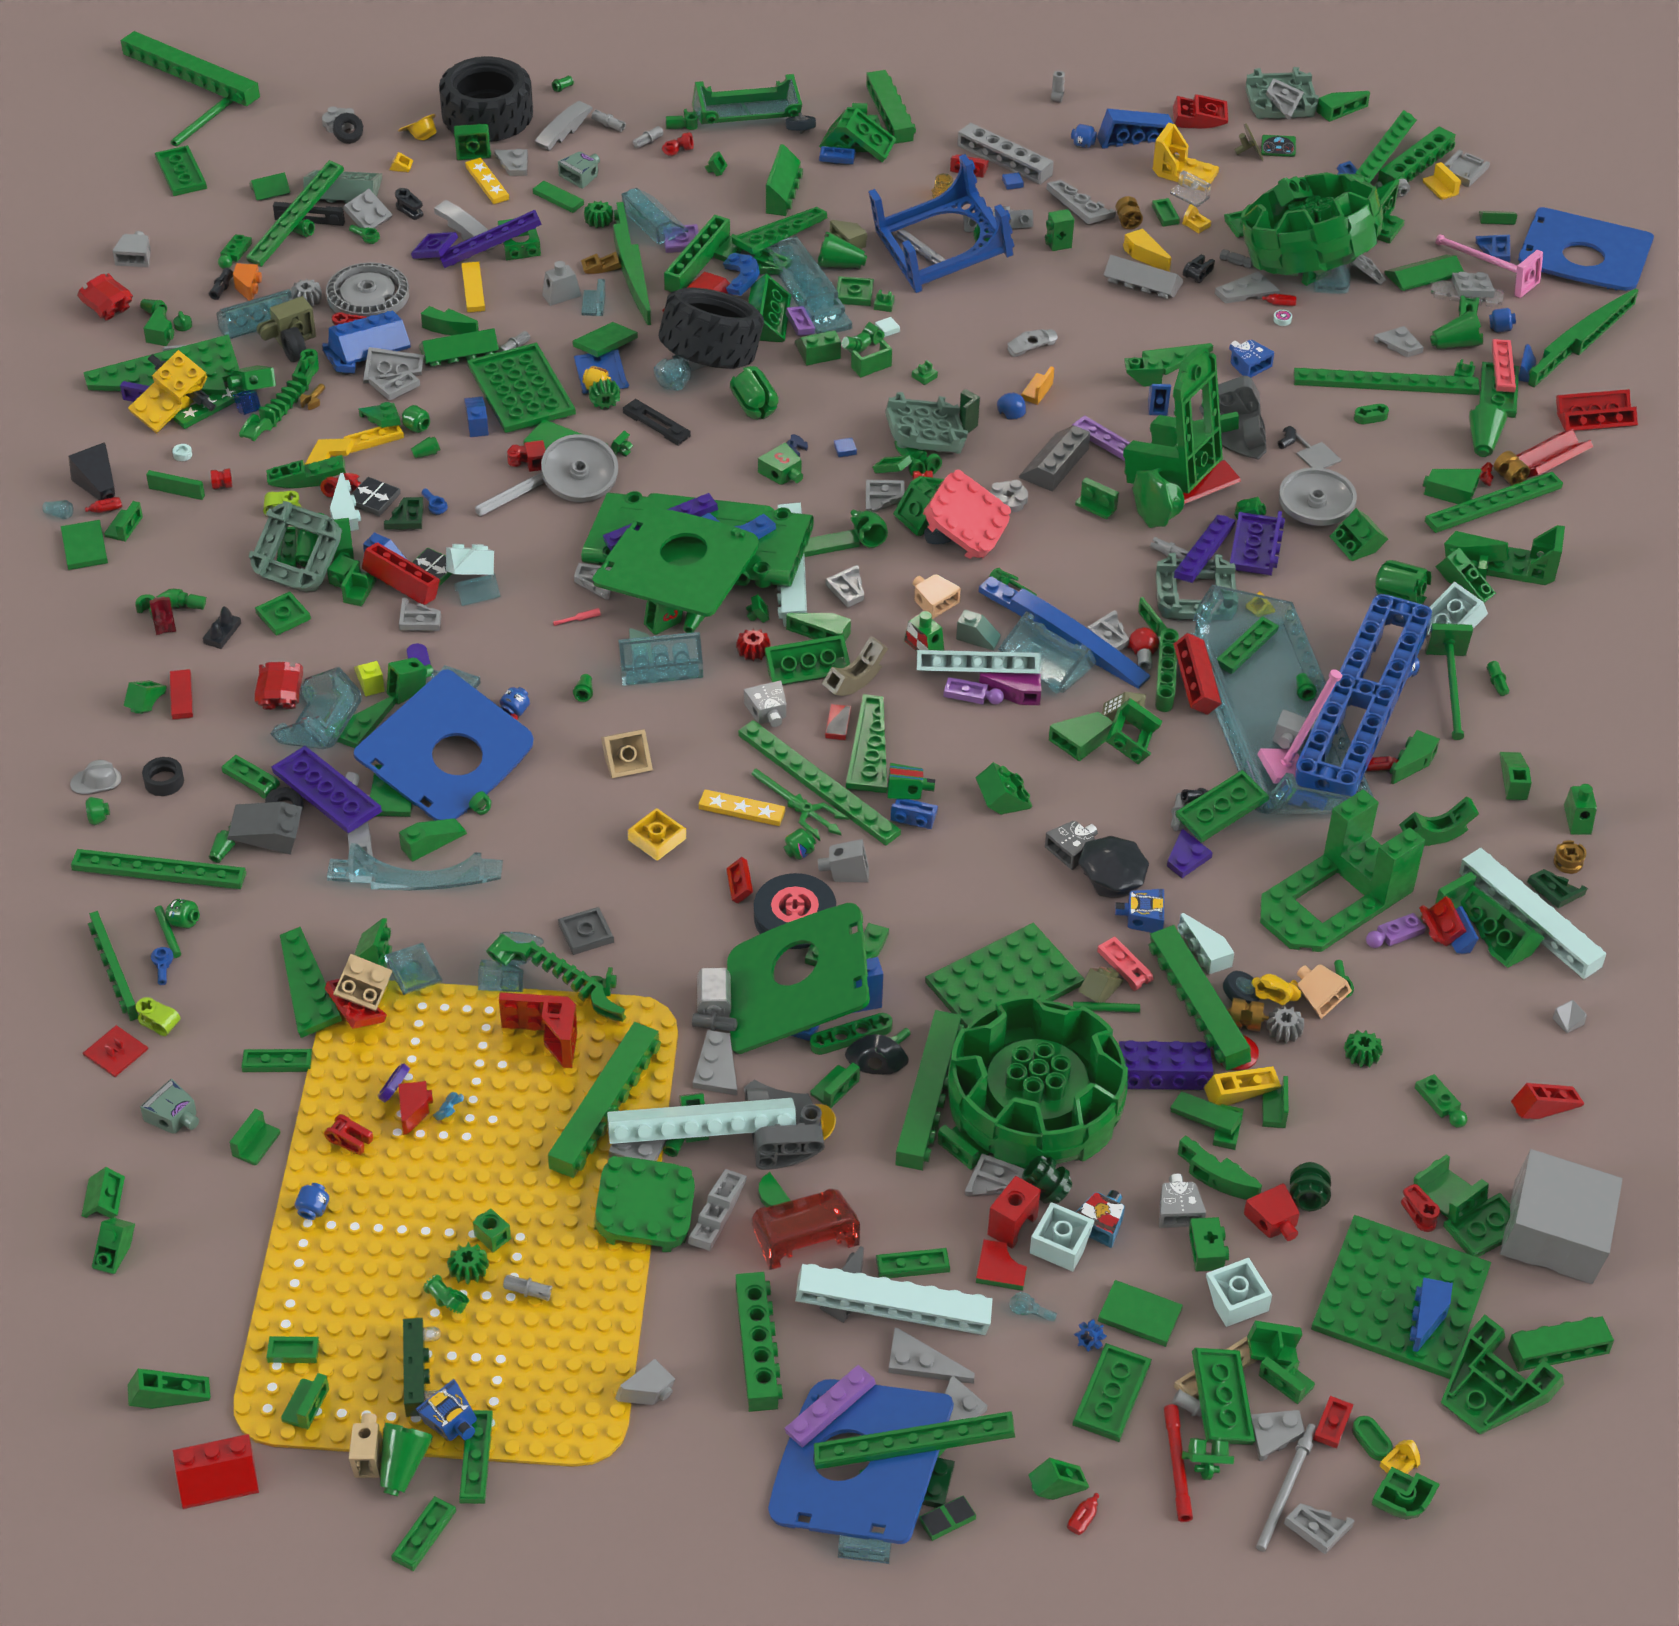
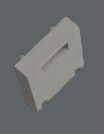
M1458 150L1444 165L1461 180L1462 185L1470 187L1489 168L1490 162L1486 161L1484 163L1483 159L1467 152L1462 157L1463 151Z

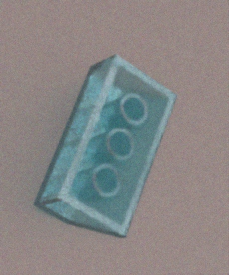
M638 188L630 189L621 194L625 213L658 245L664 243L666 239L671 240L675 236L678 237L686 232L688 233V229L653 195Z
M284 290L220 309L216 315L223 336L229 334L230 339L256 332L259 323L271 319L270 307L292 300L291 290Z
M700 632L619 640L620 672L623 686L703 678Z

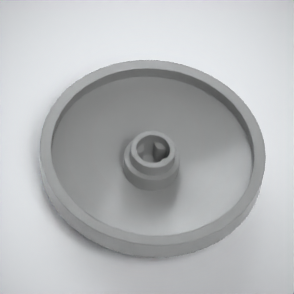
M574 434L554 441L546 449L542 458L541 473L547 487L559 497L574 502H587L604 496L612 489L618 476V461L613 450L605 442L593 436Z
M1304 468L1292 472L1282 481L1279 491V502L1289 516L1300 522L1317 526L1332 525L1345 520L1355 509L1357 499L1356 490L1346 477L1324 468Z

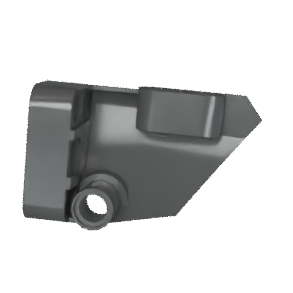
M1240 376L1218 384L1220 415L1237 412L1239 415V429L1221 433L1222 446L1240 455L1259 460L1267 452L1265 424L1261 417L1260 393L1249 376ZM1201 404L1199 410L1204 417V409Z
M755 1079L744 1087L745 1101L792 1098L795 1105L796 1125L780 1126V1124H775V1126L761 1127L755 1133H752L757 1168L770 1170L788 1167L803 1162L824 1150L825 1145L821 1124L822 1112L818 1106L812 1103L808 1093L802 1094L778 1090L764 1085Z

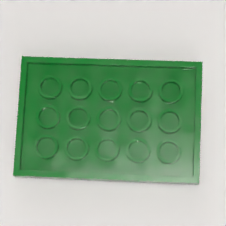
M537 342L467 360L472 375L505 433L540 424L542 420L552 421L576 414L573 403Z
M1034 922L925 976V983L950 1012L962 1015L961 1024L965 1025V1029L977 1017L995 1008L997 1001L1022 995H1036L1038 1000L1054 1001L1081 987L1085 980Z

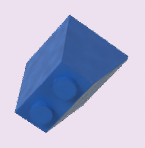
M878 957L866 959L870 1001L864 1009L856 1012L882 1008L884 974ZM862 979L856 981V988L862 986Z

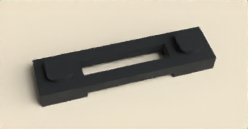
M274 201L273 211L275 220H278L292 203ZM312 207L308 213L325 214V217L305 216L302 219H309L314 224L344 226L345 224L343 207Z
M636 398L623 407V414L651 427L677 446L682 441L684 442L685 439L687 440L688 437H691L690 430ZM646 413L652 416L653 418L657 419L658 421L664 423L665 425L669 426L670 428L667 429L662 425L656 423L655 421L651 420L650 418L646 417Z

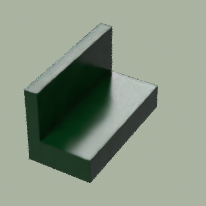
M964 389L960 394L959 418L963 430H968V433H970L978 426L980 396Z

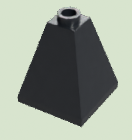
M105 443L68 456L71 480L98 500L115 496Z

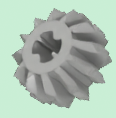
M308 279L295 282L294 286L291 287L292 300L303 296L312 307L314 304H319V300L322 299V290L319 283L314 280L309 281Z
M1284 1005L1281 1009L1275 1007L1273 1012H1269L1266 1030L1269 1031L1270 1037H1276L1277 1042L1284 1040L1286 1044L1289 1040L1295 1042L1298 1037H1301L1304 1028V1018H1301V1012H1294L1293 1007L1286 1009Z

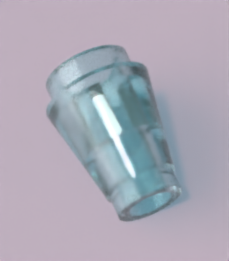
M67 500L46 501L43 504L44 513L61 519L70 518L74 511L73 504Z

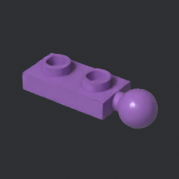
M948 677L944 689V697L984 704L985 699H988L990 703L997 705L1004 699V694L1000 689L994 688L988 691L987 684Z
M1412 913L1379 925L1377 931L1368 933L1366 942L1372 948L1380 947L1383 941L1388 946H1392L1424 934L1426 927Z

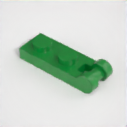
M234 755L222 766L224 774L254 790L264 799L272 789L275 790L280 786V782L276 777L238 755Z

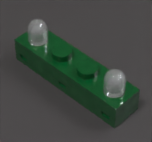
M423 1317L403 1319L404 1407L406 1417L420 1416L416 1408L439 1391L426 1390V1384H430V1370L425 1369V1363H430L429 1348H425V1342L437 1341L441 1337V1331L435 1326L424 1327Z

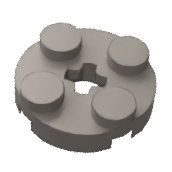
M329 107L327 109L328 112L322 116L323 127H326L328 132L333 133V122L336 117L342 113L354 114V110L352 108ZM344 123L342 125V130L344 132L346 129L349 128L350 131L354 129V126L350 123Z
M1021 481L996 482L992 485L990 493L1008 505L1011 513L1022 510L1023 505L1027 504L1028 491L1022 486Z

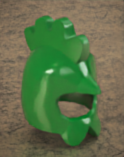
M854 509L850 512L853 516L850 519L854 524L855 533L864 546L874 548L880 546L886 540L888 528L885 521L878 514L872 511H857Z

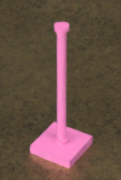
M1440 234L1436 238V244L1439 246L1450 247L1517 273L1516 297L1522 298L1540 283L1543 252L1540 250H1536L1517 266L1446 239L1444 235Z
M1330 671L1327 683L1290 749L1260 748L1257 755L1274 784H1297L1295 782L1296 764L1299 759L1297 752L1336 682L1341 680L1342 674L1339 671Z

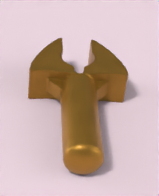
M320 383L310 395L301 394V407L303 408L307 404L308 410H312L320 406L318 396L323 392L325 386Z

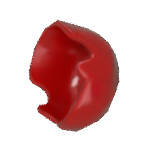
M1142 627L1136 629L1130 635L1127 647H1131L1135 655H1137L1140 649H1149L1151 655H1153L1158 650L1160 641L1153 630Z

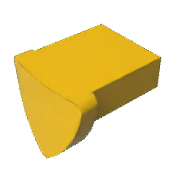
M1190 204L1185 212L1182 224L1199 234L1211 227V220L1199 214L1198 209Z
M1413 1440L1400 1441L1380 1462L1379 1467L1386 1473L1389 1472L1391 1467H1394L1406 1474L1414 1467L1417 1468L1420 1465V1454Z

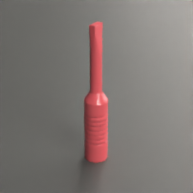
M596 608L577 613L574 617L553 621V624L556 626L574 620L582 621L601 616L600 609Z

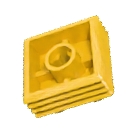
M658 808L627 830L628 840L655 860L661 859L686 839V828Z

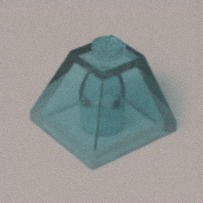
M423 942L384 956L390 970H393L392 974L403 995L443 981Z

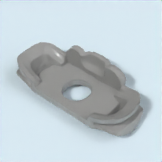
M1052 329L1026 331L1007 343V349L1013 357H1018L1028 350L1046 344H1055L1058 338L1057 333ZM1028 338H1032V339L1036 338L1038 342L1035 343V344H1032V343L1028 342L1027 339H1028Z

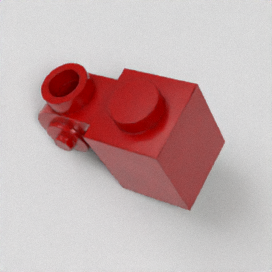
M543 440L526 442L523 446L512 445L507 450L508 464L517 467L521 465V462H526L529 472L541 470L542 458L546 451Z

